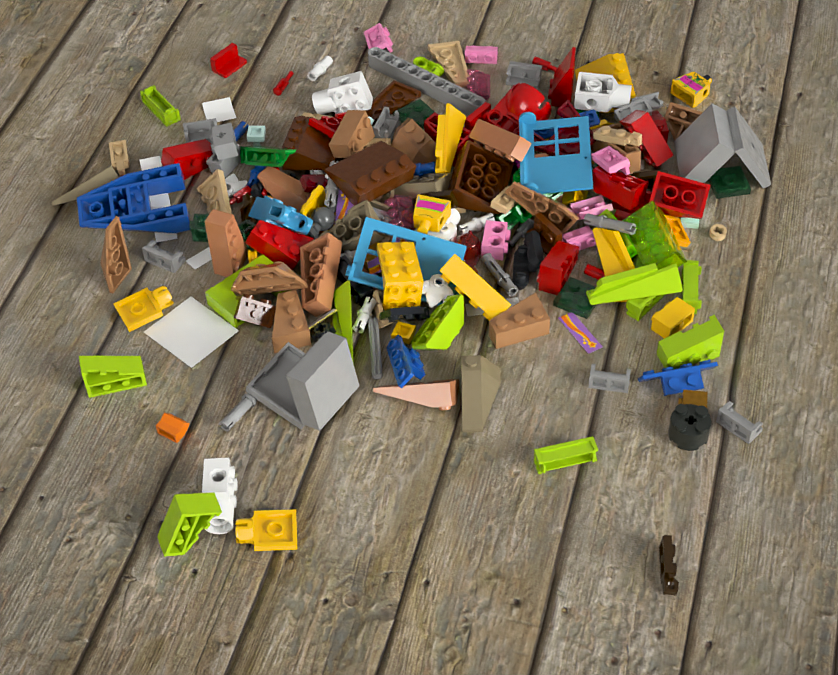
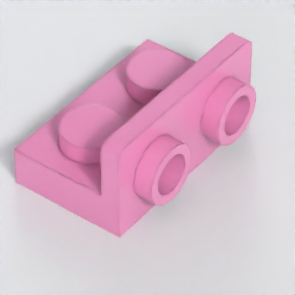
M378 23L364 31L369 49L373 47L387 48L390 53L393 52V42L389 37L390 33L386 27L383 28Z
M466 46V63L497 64L498 47Z
M608 146L591 154L592 160L611 174L620 170L625 175L630 174L629 160L612 147Z
M602 195L569 205L570 209L578 215V220L584 219L587 213L599 215L606 209L609 211L613 210L612 203L605 205Z
M589 225L562 234V242L579 246V251L596 245L593 231Z

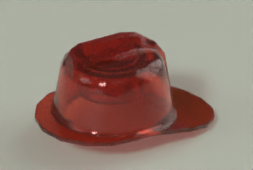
M469 230L468 233L459 235L456 243L467 246L463 262L468 266L474 267L479 261L482 243Z

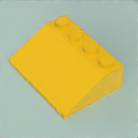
M624 53L605 55L574 71L576 81L578 80L579 72L613 75L618 84L632 85L630 101L631 98L636 97ZM612 108L609 112H599V113H610V112H614V110H616V109H618V108Z

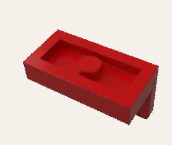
M231 43L211 57L210 62L214 73L227 78L247 64V59L239 56L237 45Z

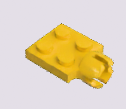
M164 285L153 291L144 288L113 304L126 328L131 332L162 317V310L172 306L174 302L171 300L172 296L169 290Z
M296 509L254 511L252 518H241L235 522V540L238 544H253L254 551L297 550Z

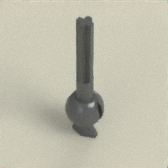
M336 195V205L334 207H331L330 201L329 207H318L313 210L310 216L313 224L307 235L314 238V240L318 238L319 231L329 230L333 227L338 195Z

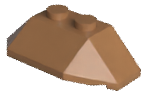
M670 102L664 118L674 141L703 112Z
M407 118L395 129L390 146L405 153L414 164L436 162V143L413 119Z
M277 261L269 265L257 264L254 267H248L240 271L231 287V291L238 296H243V293L255 295L308 288V284L286 264Z

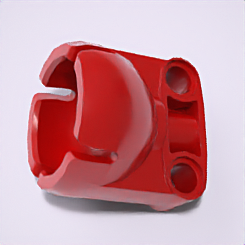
M517 83L511 87L493 109L488 111L487 122L519 135V116L522 113L532 112L535 114L537 121H542L550 118L552 108L549 102H544L539 109V106L545 99L543 94L527 83Z

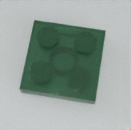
M421 99L397 110L401 124L407 118H411L422 129H424V121L434 113Z
M741 166L720 168L708 179L716 199L751 193V187Z
M570 277L554 299L553 306L587 319L596 305L590 304L586 291L595 289L596 286Z

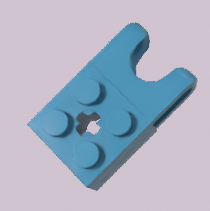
M257 196L248 215L257 221L262 220L303 235L308 234L313 224L311 218L298 213L297 209L289 205L286 206L282 201L268 196H264V198ZM305 221L304 226L300 228V223Z

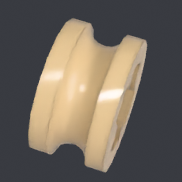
M715 224L711 227L709 236L712 240L722 241L726 237L727 229L721 224Z

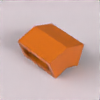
M164 412L161 420L156 425L158 434L178 443L185 435L190 423Z

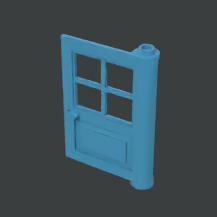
M522 113L519 116V136L532 144L523 161L520 162V184L541 194L593 189L589 117L537 121L534 113ZM579 126V138L558 139V128ZM554 129L555 140L534 142V130ZM580 143V154L559 155V144ZM555 144V156L535 158L534 146Z
M366 217L353 263L348 265L345 275L349 276V281L383 290V277L362 272L367 253L378 256L377 251L368 249L373 231L393 236L392 242H395L396 238L415 242L423 281L430 280L435 274L442 275L443 273L439 270L454 254L463 261L467 246ZM450 282L448 286L455 295H458L459 293L455 292L456 285ZM426 295L421 296L422 302L427 303Z

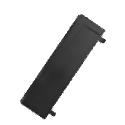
M346 255L340 257L337 277L342 283L348 280L349 276L345 274L348 265H352V262ZM350 281L351 294L355 298V303H359L362 307L366 297H370V302L374 294L373 288Z

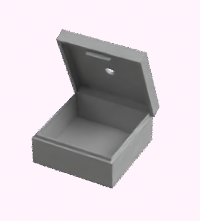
M712 103L674 141L680 177L705 183L737 153L763 189L771 185L763 145L735 106L726 111Z
M331 332L324 333L306 354L288 342L246 386V392L299 429L307 425L320 431L359 387L347 339Z

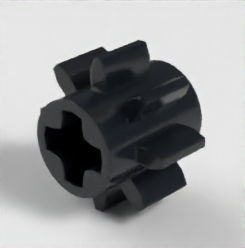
M321 322L313 328L315 334L312 335V338L317 342L324 333L331 332L335 334L336 330L334 326H330L329 322Z

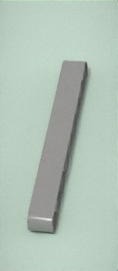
M373 47L368 50V64L370 68L417 89L421 93L444 104L450 103L468 116L486 102L483 97L381 48Z

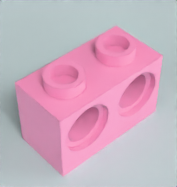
M486 220L481 245V258L484 254L490 253L495 260L503 261L504 253H508L509 243L506 240L510 241L511 230H507L508 222Z

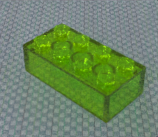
M653 200L622 220L636 224V227H632L636 228L635 234H629L643 266L656 263L659 270L672 264H677V267H680L687 262L663 211Z

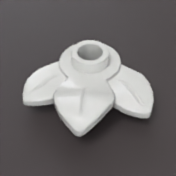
M235 174L228 176L225 179L228 197H232L234 193L245 187L248 182L246 180L238 181Z
M435 274L430 280L423 281L422 295H426V301L430 308L436 306L441 301L444 302L447 296L454 295L448 283L440 277L441 274Z

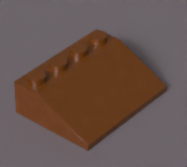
M294 117L282 148L296 149V151L288 156L282 166L283 170H325L330 167L331 161L336 163L337 158L333 157L329 147L331 138L308 125L309 119L313 117Z
M468 140L458 152L448 190L453 192L458 201V207L500 214L496 209L490 207L491 201L508 186L513 163Z
M379 141L326 168L324 172L355 206L366 200L371 202L412 180L416 165L405 153L383 141Z

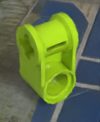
M416 57L413 60L414 65L439 77L444 74V69L440 64L434 63L425 57Z

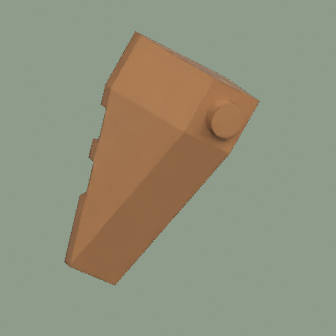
M117 216L106 228L100 262L109 292L112 294L132 270L120 218Z

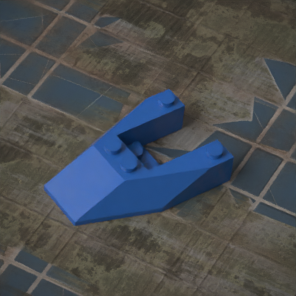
M180 163L128 173L77 197L80 227L106 229L117 216L120 218L122 231L178 233L192 230L186 203L151 210L149 196L186 190Z

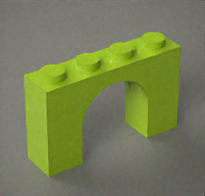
M263 254L205 292L207 304L235 328L245 321L234 318L238 300H236V294L231 291V287L240 271L248 267H254L257 264H273ZM279 291V292H271V293H272L274 296L277 297L278 293L287 292V291Z

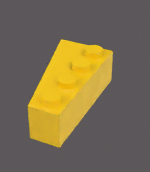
M456 254L439 270L443 273L440 277L448 284L450 282L456 285L455 290L463 296L466 294L470 298L468 302L476 309L480 307L484 311L482 315L488 320L493 319L511 306L504 297Z

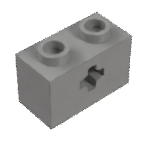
M232 123L211 127L212 134L209 136L213 155L216 154L218 160L238 156L236 136Z

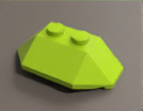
M462 294L447 296L444 299V303L440 304L430 314V318L426 319L411 340L414 350L435 351L446 350L450 347L451 342L464 325V297Z

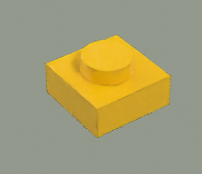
M398 321L391 334V338L393 339L400 335L404 343L410 344L416 332V326Z

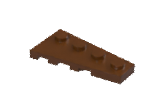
M393 80L372 101L371 109L366 110L368 117L374 119L372 126L377 122L384 107H389L391 115L396 110L398 111L421 97V91Z

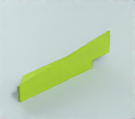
M656 263L600 278L596 282L597 287L587 290L586 295L590 304L596 305L682 292L683 288L677 264H672L658 270Z
M347 280L334 290L333 300L335 308L333 309H337V311L333 313V326L336 330L335 334L347 339L354 365L350 281Z

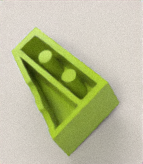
M715 315L710 316V320L701 325L698 323L693 324V328L684 333L679 331L658 341L657 356L664 368L673 367V369H678L684 364H696L720 357L724 330Z
M79 356L81 373L89 398L147 386L141 356Z
M215 492L174 494L157 536L164 556L184 555L199 539L198 534L203 528L208 529L211 519L215 515L219 516L222 513Z

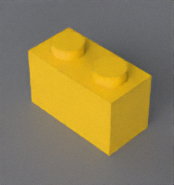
M676 297L674 300L667 302L659 312L657 311L653 314L651 330L663 338L682 331L693 321L695 308L679 297Z

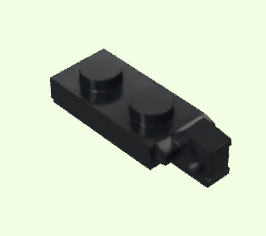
M421 306L390 308L379 314L380 320H388L389 323L400 321L402 318L404 321H411L415 318L421 321L430 318L429 307Z

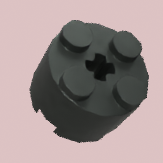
M678 404L670 418L668 430L670 441L673 440L678 445V448L687 451L698 450L700 446L706 444L712 423L708 409L702 405Z

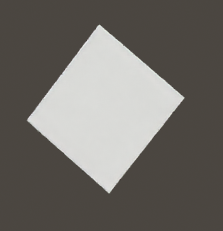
M190 296L145 330L144 333L192 368L239 330Z

